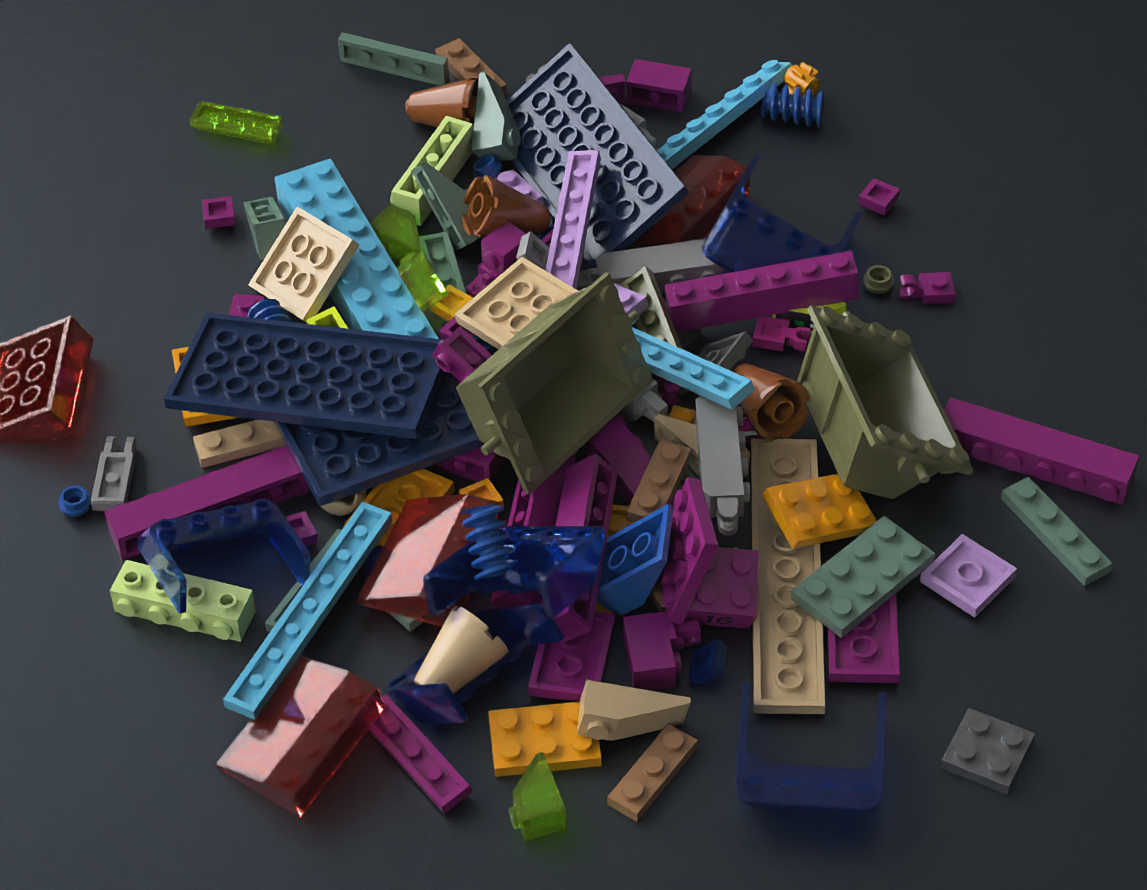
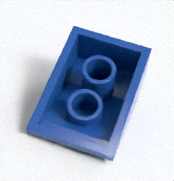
M667 504L611 535L606 540L596 602L619 617L644 605L667 563L674 508L672 505Z

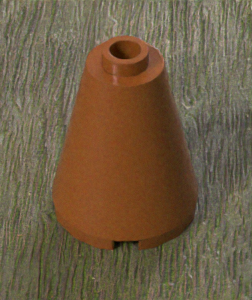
M479 78L465 79L413 92L405 103L406 114L410 116L413 122L436 128L445 116L472 123L474 129Z
M478 176L470 184L464 198V204H468V213H462V223L467 234L475 237H487L507 221L526 234L531 231L534 235H540L544 230L548 229L551 215L548 208L540 202L491 176Z
M748 363L741 364L732 371L752 380L755 391L740 403V406H742L754 430L760 436L769 441H774L772 438L777 437L785 439L801 428L809 414V411L806 410L807 401L810 402V395L801 383Z

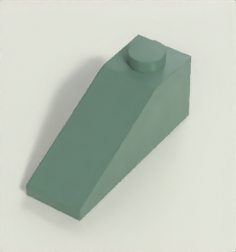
M485 72L479 73L471 151L479 158L491 154L500 161L516 159L518 146L520 145L519 129L500 85Z
M427 162L411 170L444 232H448L455 251L481 238L469 235L464 230L462 213H468V204H464V198L467 193L465 190Z
M273 197L243 202L260 260L265 259L285 226L284 218Z

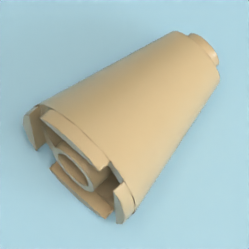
M455 606L447 617L413 680L417 685L414 691L428 704H431L433 700L440 704L501 660L509 652L508 648L498 636L492 640V635L487 631L489 627L474 614L461 606L460 608Z

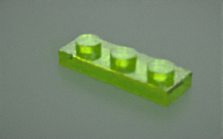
M201 100L189 119L190 127L193 129L273 144L283 126L282 116Z

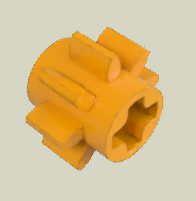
M804 62L800 66H791L784 76V82L788 85L789 94H793L796 87H800L801 96H804L808 89H811L813 96L820 86V81L816 78L819 71Z

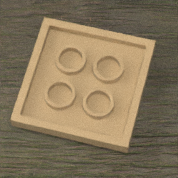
M296 207L248 285L269 299H276L280 302V306L306 322L307 319L318 313L360 244L301 208Z
M521 257L458 310L454 316L459 325L499 350L551 303L569 296L578 290L524 257Z

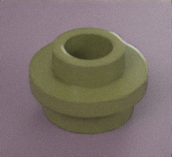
M875 265L870 267L864 274L863 285L872 293L883 294L893 288L894 276L886 266Z

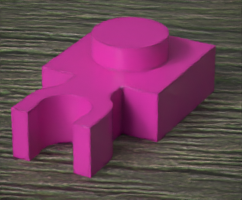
M765 316L758 317L752 338V347L783 352L785 345L795 350L806 352L811 328H790L789 320Z

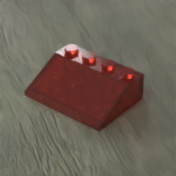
M688 156L672 170L690 192L636 239L635 242L645 247L705 239L750 195V168L726 156Z
M71 315L0 343V443L51 442L75 432L94 338Z
M470 494L407 499L357 598V604L443 627L455 606L464 608L477 581L474 577L482 570L472 568L471 565L480 556L471 555L468 552V549L477 544V542L467 541L465 538L474 529L466 528L462 525V522L471 515L461 514L460 511L490 504L500 506V502ZM500 513L496 515V519H501Z
M301 656L284 677L257 718L249 721L216 763V766L301 818L384 710L385 705L379 689L350 671Z

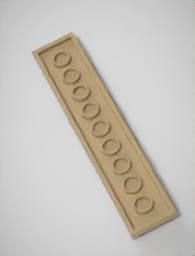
M751 439L752 550L759 551L757 617L753 622L754 713L825 714L823 624L791 600V590L821 567L820 543L792 549L762 497L767 487L818 478L817 439H773L774 441Z

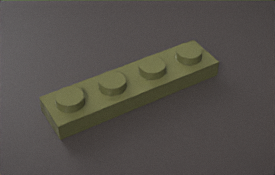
M644 266L621 283L622 287L645 296L648 301L649 307L639 314L640 318L636 321L638 330L682 349L653 271Z

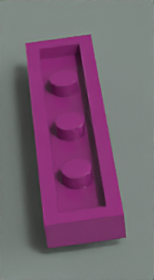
M387 694L358 715L364 726L444 814L472 793V789L466 780Z

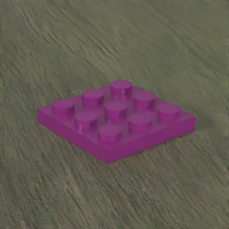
M690 477L686 478L682 490H678L674 498L667 563L657 579V584L660 585L663 595L662 605L666 607L669 622L683 624L718 547L700 479Z

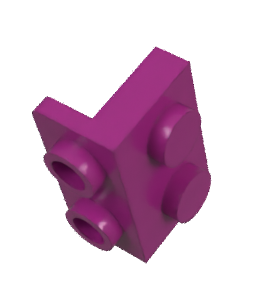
M461 326L445 341L441 340L432 354L437 365L443 371L450 372L457 378L459 384L492 356Z

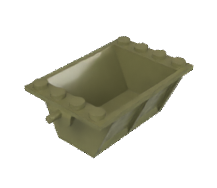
M604 273L590 286L551 303L456 387L479 440L484 443L481 447L482 453L489 455L494 451L498 455L510 459L526 494H531L653 381L651 370L645 362L640 349V343L637 341L631 327L640 318V315L636 311H632L629 315L626 314L618 289L615 287L610 273Z
M810 305L807 311L813 321L814 328L797 381L807 389L810 395V402L807 401V406L843 486L895 499L916 485L927 483L931 476L943 469L971 475L974 470L969 462V456L962 448L911 345L909 335L900 329L896 331L885 329L878 322H872L871 324L863 322L849 311L841 315L827 306L822 309Z

